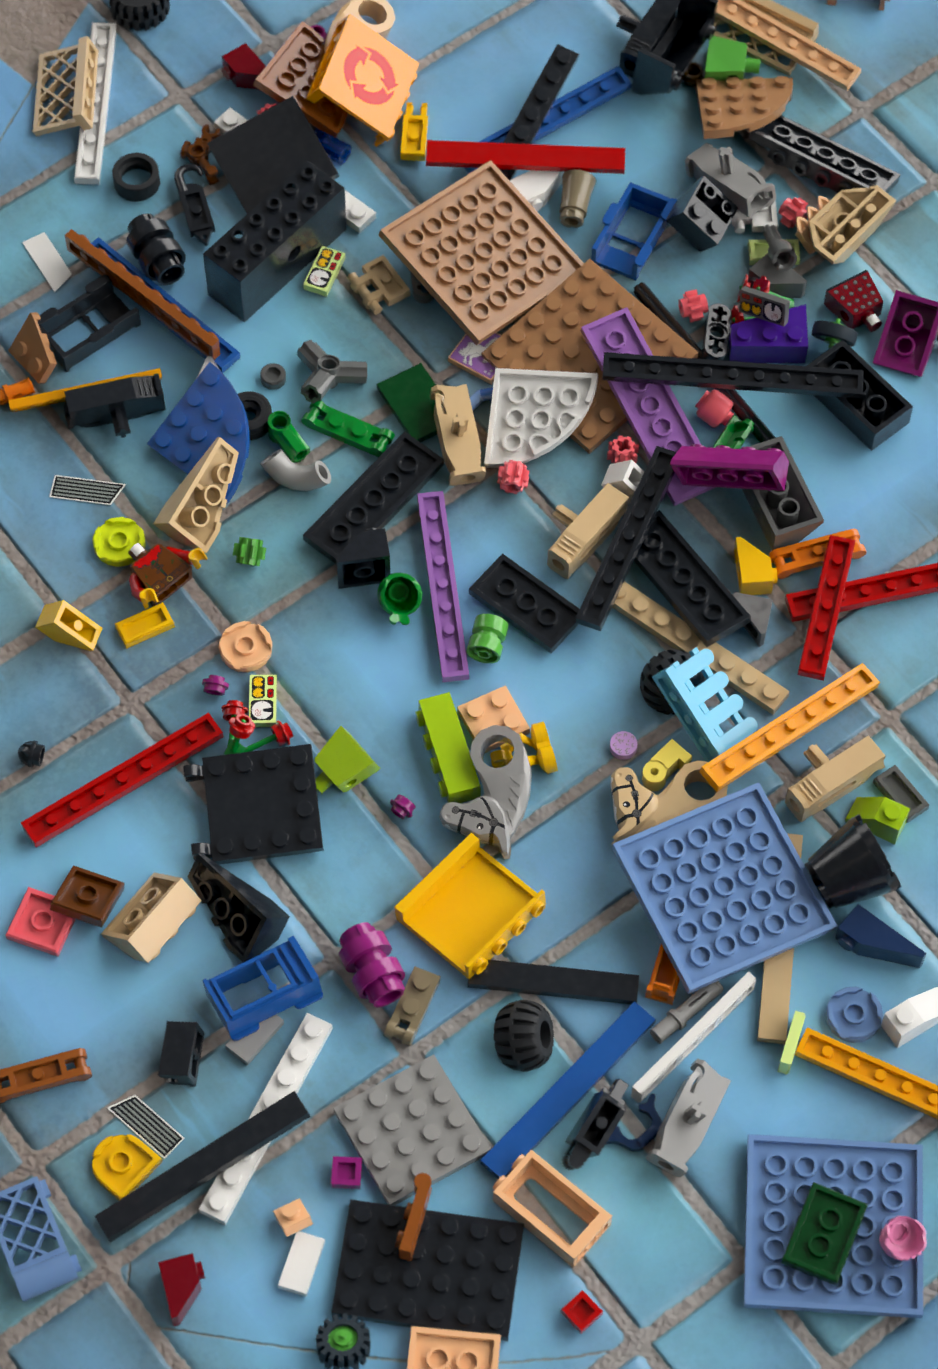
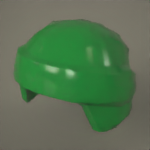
M395 572L389 574L381 581L377 588L379 604L389 614V621L392 625H395L398 621L402 625H408L410 623L408 615L414 613L422 601V590L419 583L407 573Z

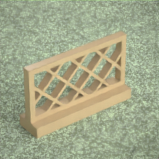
M741 0L814 42L818 37L819 23L772 0ZM715 16L713 26L717 27L726 22ZM728 24L730 32L721 34L715 31L713 36L737 41L735 36L746 33L739 29L733 30V27ZM749 36L751 42L745 43L747 45L746 55L754 59H761L760 62L790 76L797 65L795 61L791 60L788 66L779 63L777 57L782 56V54L772 48L770 53H759L756 46L764 44L758 40L754 41V38Z
M88 36L79 38L78 45L39 55L33 124L35 136L76 126H81L83 130L93 128L99 50ZM77 54V57L71 64L67 62L72 55ZM57 59L50 69L46 68L47 61ZM63 64L67 66L60 76L55 74ZM74 71L76 76L70 83L66 82L65 80ZM51 77L56 79L48 88H45L46 82ZM61 84L66 86L58 95L54 94ZM71 91H73L74 96L68 101V103L65 102L64 99L66 98V96ZM50 96L54 98L46 108L43 107V103ZM60 103L64 105L56 115L52 113ZM71 110L73 112L72 119L63 121L64 116ZM48 116L53 118L47 125L41 126Z

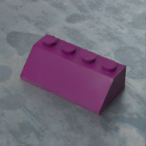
M692 444L691 446H681L671 459L670 465L682 485L784 491L789 461L784 451L776 448H768L767 450H756L752 447L731 449L724 445L712 448L700 444Z

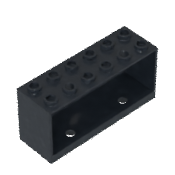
M307 160L203 253L208 295L243 322H246L317 257L322 246L328 247L347 230L345 187ZM288 188H294L295 190H293V191H288L287 189H288ZM237 234L243 235L241 238L234 237Z

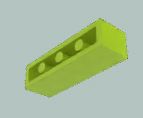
M450 692L418 700L419 711H415V717L418 726H423L425 734L422 735L425 749L431 750L433 758H430L433 773H438L441 780L438 782L441 797H446L447 802L457 803L471 801L480 797L481 785Z

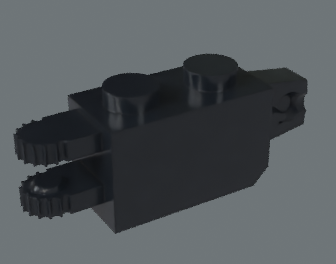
M616 1079L609 1089L603 1087L600 1092L594 1094L565 1141L570 1145L562 1159L565 1169H579L588 1158L600 1154L626 1112L625 1101L621 1098L629 1086L621 1079Z

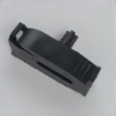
M655 0L641 22L625 15L619 17L616 27L632 34L624 49L620 52L619 67L625 75L634 78L640 48L651 53L654 51L677 16L679 0Z
M158 373L152 376L129 377L64 391L66 400L63 409L68 429H72L76 425L80 427H97L113 423L115 435H121V438H124L126 434L131 433L128 423L129 419L139 418L159 410H166L163 389Z

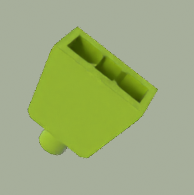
M342 726L336 730L314 759L315 763L322 769V772L316 777V787L322 794L333 783L342 792H347L381 769Z

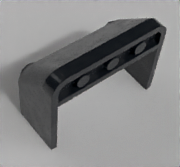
M679 0L677 16L654 51L651 53L643 48L639 49L632 84L633 92L639 95L666 94L679 88L682 82V75L707 39L711 40L716 31V27L713 25L719 0Z

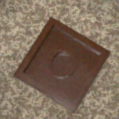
M73 865L50 903V910L102 928L124 891L125 883Z

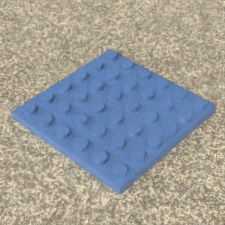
M759 782L612 844L611 849L687 994L829 933L837 927L835 920Z
M748 1134L743 1307L922 1318L923 1252L915 1257V1259L900 1261L888 1256L884 1252L879 1239L881 1230L890 1219L896 1216H908L923 1225V1145ZM813 1182L868 1204L837 1286L781 1263Z

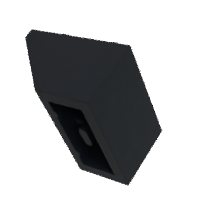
M702 176L675 202L666 221L699 252H702L719 244L738 207L705 176Z

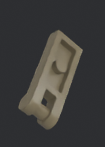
M414 966L404 993L400 997L390 1021L387 1023L384 1037L389 1039L395 1037L402 1040V1044L412 1045L441 981V976ZM400 1022L409 1025L407 1029L398 1026Z

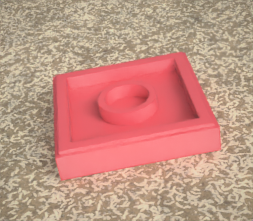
M28 887L6 933V938L58 957L76 919L50 910V903L55 896Z

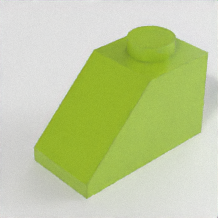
M856 797L845 822L859 814L863 824H867L873 835L895 845L906 824L910 808L887 797Z

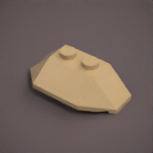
M877 185L870 186L869 188L841 190L808 223L813 249L832 264L844 262L875 232L896 200Z

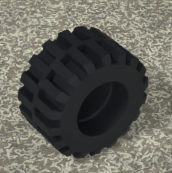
M109 0L113 19L117 20V24L120 26L125 25V28L129 30L135 28V31H140L143 28L149 30L151 26L157 27L159 21L163 22L170 11L169 0Z

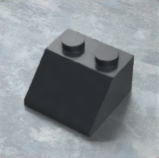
M369 528L358 532L336 558L338 589L380 584L384 578L391 574L390 553L385 528Z

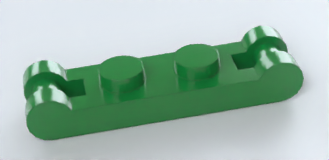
M322 401L311 403L309 406L310 411L305 413L301 419V422L306 427L376 457H380L387 450L386 446L391 444L395 438V434L391 430L371 425L331 408ZM320 415L325 418L323 421L317 419V417ZM373 438L378 440L377 442H372Z

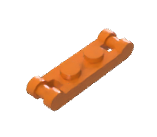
M857 529L830 534L856 540L852 555L853 559H859L866 555L867 552L864 545L859 542L860 535ZM830 535L772 550L768 555L771 558V563H774L776 566L778 579H784L793 573L823 566ZM791 557L792 562L786 563L784 559Z

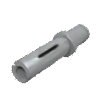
M719 981L699 989L676 1009H670L667 1012V1016L650 1030L654 1040L661 1044L678 1029L682 1030L689 1019L723 992V987Z

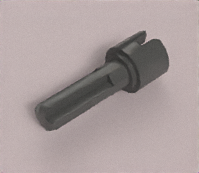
M768 224L765 225L763 235L769 245L768 256L772 264L780 271L791 269L797 261V255L791 244L787 240L782 239L775 225L770 227Z

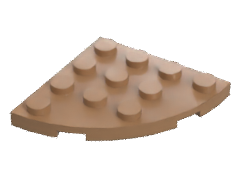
M778 76L776 78L753 77L740 80L737 77H730L727 80L716 81L714 78L696 80L695 89L703 138L734 136V131L746 129L751 132L771 123L785 111V106L792 99L793 78Z

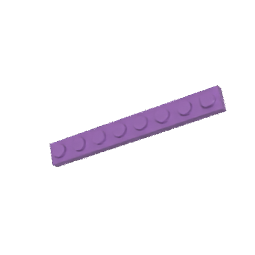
M443 491L418 493L417 501L442 683L469 680Z

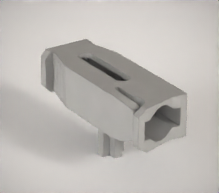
M705 143L686 157L685 167L688 176L695 177L697 180L705 176L738 207V211L747 217H751L755 212L772 205L776 200L775 185L766 184L764 178L757 171L735 158L731 147L716 149L711 144Z
M697 1059L691 1064L690 1069L693 1073L685 1079L678 1089L657 1132L654 1149L646 1156L647 1161L675 1177H682L686 1174L688 1167L685 1163L689 1161L701 1145L731 1080L720 1076L710 1065L701 1059Z

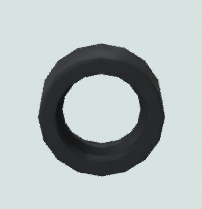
M138 152L129 153L120 157L115 162L112 169L114 188L121 197L130 201H143L152 197L158 191L160 186L159 168L152 157ZM142 169L151 173V177L142 184L131 185L122 181V176L130 170Z

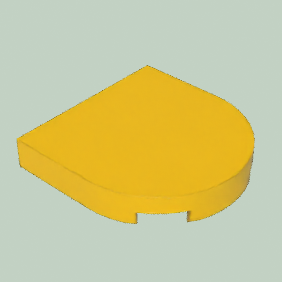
M112 1135L102 1140L95 1148L92 1158V1170L98 1183L117 1200H121L135 1191L162 1163V1158L133 1135Z

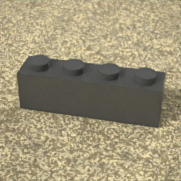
M780 436L749 446L756 450L776 448L784 451L789 461L784 491L742 489L771 550L799 543L823 524L824 519L783 437Z

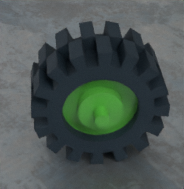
M337 1314L333 1315V1322H330L328 1318L324 1320V1327L320 1325L318 1334H316L317 1355H319L321 1364L325 1362L327 1369H330L331 1366H333V1369H349V1367L359 1369V1363L364 1365L366 1357L369 1358L371 1346L368 1327L365 1328V1323L362 1320L358 1323L357 1316L353 1315L351 1320H349L348 1314H343V1319H338Z

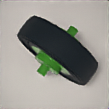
M836 318L835 322L815 321L812 328V336L828 343V348L833 347L842 339L850 347L854 346L858 332L841 324V319Z

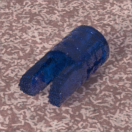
M319 129L314 130L329 158L343 165L350 156L351 145Z

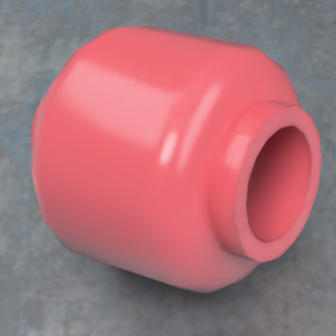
M707 390L695 405L697 416L712 428H716L720 424L726 426L734 415L730 411L733 407L732 400L718 390H712L711 392Z

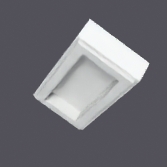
M300 1231L296 1232L278 1283L279 1289L307 1297L325 1239Z

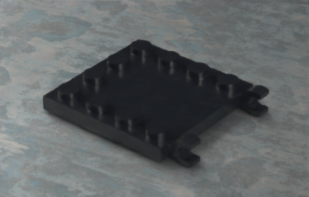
M311 744L202 758L203 766L194 764L183 766L186 782L205 781L211 844H191L194 860L198 854H203L208 858H212L217 864H227L324 851Z

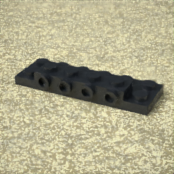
M782 115L771 123L751 131L749 139L755 141L759 146L770 149L767 157L774 164L786 166L792 169L796 175L808 177L814 180L818 186L828 187L836 191V193L841 190L869 188L875 185L888 193L898 183L901 174Z

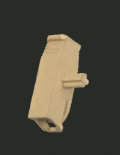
M467 384L457 387L443 385L431 387L430 398L435 400L434 418L444 463L450 473L449 484L456 486L483 481L486 470L485 467L481 466V445Z
M607 483L579 515L562 504L558 505L552 517L567 526V528L548 550L547 565L549 568L563 578L569 579L571 574L594 553L616 528L620 518L628 508L629 497Z
M869 735L831 760L827 758L817 744H812L803 754L815 767V770L794 786L788 788L785 803L800 822H803L806 818L825 809L865 783L877 770L885 768L884 759L886 755Z

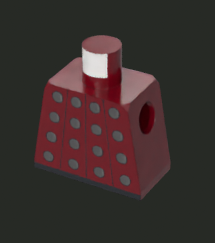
M867 270L826 289L824 305L837 318L841 319L847 327L855 329L864 324L870 332H874L881 327L882 322L878 317L882 312L883 299Z

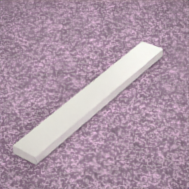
M92 23L90 40L99 50L93 128L83 130L80 126L74 176L75 184L100 185L117 32L116 23Z

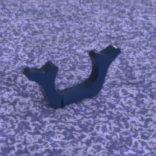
M650 1094L647 1102L638 1106L639 1112L646 1114L652 1120L651 1126L637 1139H627L621 1133L620 1128L616 1126L606 1144H617L629 1151L639 1152L657 1136L662 1120L655 1109V1094Z

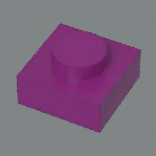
M333 1156L331 1188L360 1189L362 1158Z

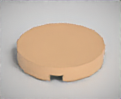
M248 621L232 624L225 629L219 641V652L222 661L229 668L238 672H251L260 669L268 662L272 654L273 646L269 632L263 626L251 624Z

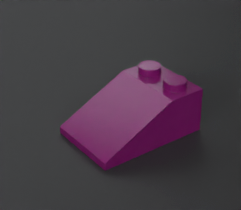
M896 290L873 364L922 378L938 336V302Z

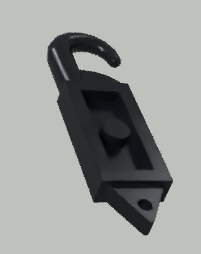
M185 164L180 166L174 174L179 199L190 236L196 237L205 246H208L212 232H215V226L203 187L194 183L186 184L184 180V174L187 171H195L199 176H202L203 172L197 165Z

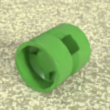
M493 614L477 615L467 646L469 657L482 663L498 662L503 650L501 643L505 641L509 624L507 621Z

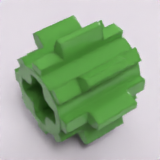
M239 537V542L234 543L233 555L236 556L235 563L260 566V560H265L266 548L263 547V540Z

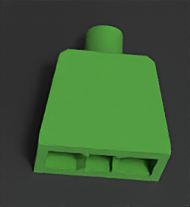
M713 36L708 44L705 78H714L716 81L727 80L730 77H737L740 80H744V72L759 74L761 59L746 58L747 45L745 43Z

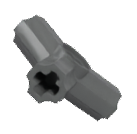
M312 340L304 342L297 351V356L312 371V374L301 387V394L304 395L306 401L311 403L321 401L329 389L335 388L338 383H367V362L340 361L336 356L326 354Z

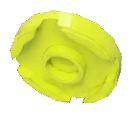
M124 517L106 520L105 524L95 530L93 536L94 552L99 560L115 567L128 566L135 562L128 554L135 544L140 543L144 548L146 546L143 529L132 519Z

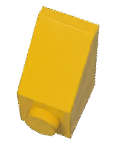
M736 537L734 557L739 592L748 595L772 594L773 584L777 583L778 576L777 569L772 568L771 558L742 537Z
M64 600L44 605L35 628L55 642L88 651L94 650L103 629Z

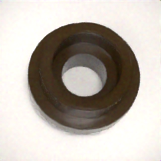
M691 62L682 75V82L695 86L696 80L704 79V70L698 63Z

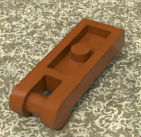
M419 1173L414 1178L415 1198L413 1203L408 1202L404 1213V1220H407L405 1231L399 1230L395 1247L399 1248L400 1259L411 1261L432 1192V1180L426 1173Z

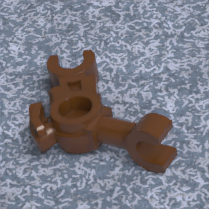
M206 124L202 128L201 138L197 137L194 144L187 140L184 142L180 151V157L182 159L188 158L191 164L200 166L209 185H213L219 182L216 176L218 170L209 163L208 155L211 150L207 143L221 136L220 129L217 128L214 133L209 134V125Z

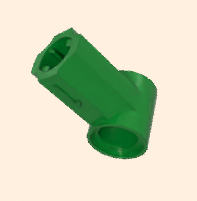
M275 411L269 415V439L277 443L292 462L298 463L304 460L310 453V448L291 424L290 416L283 411ZM276 426H283L284 428H282V429H277V428H275V427H276Z

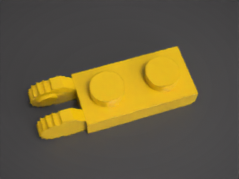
M407 102L406 115L403 117L401 160L425 161L428 103H422L420 107L421 115H412V102Z

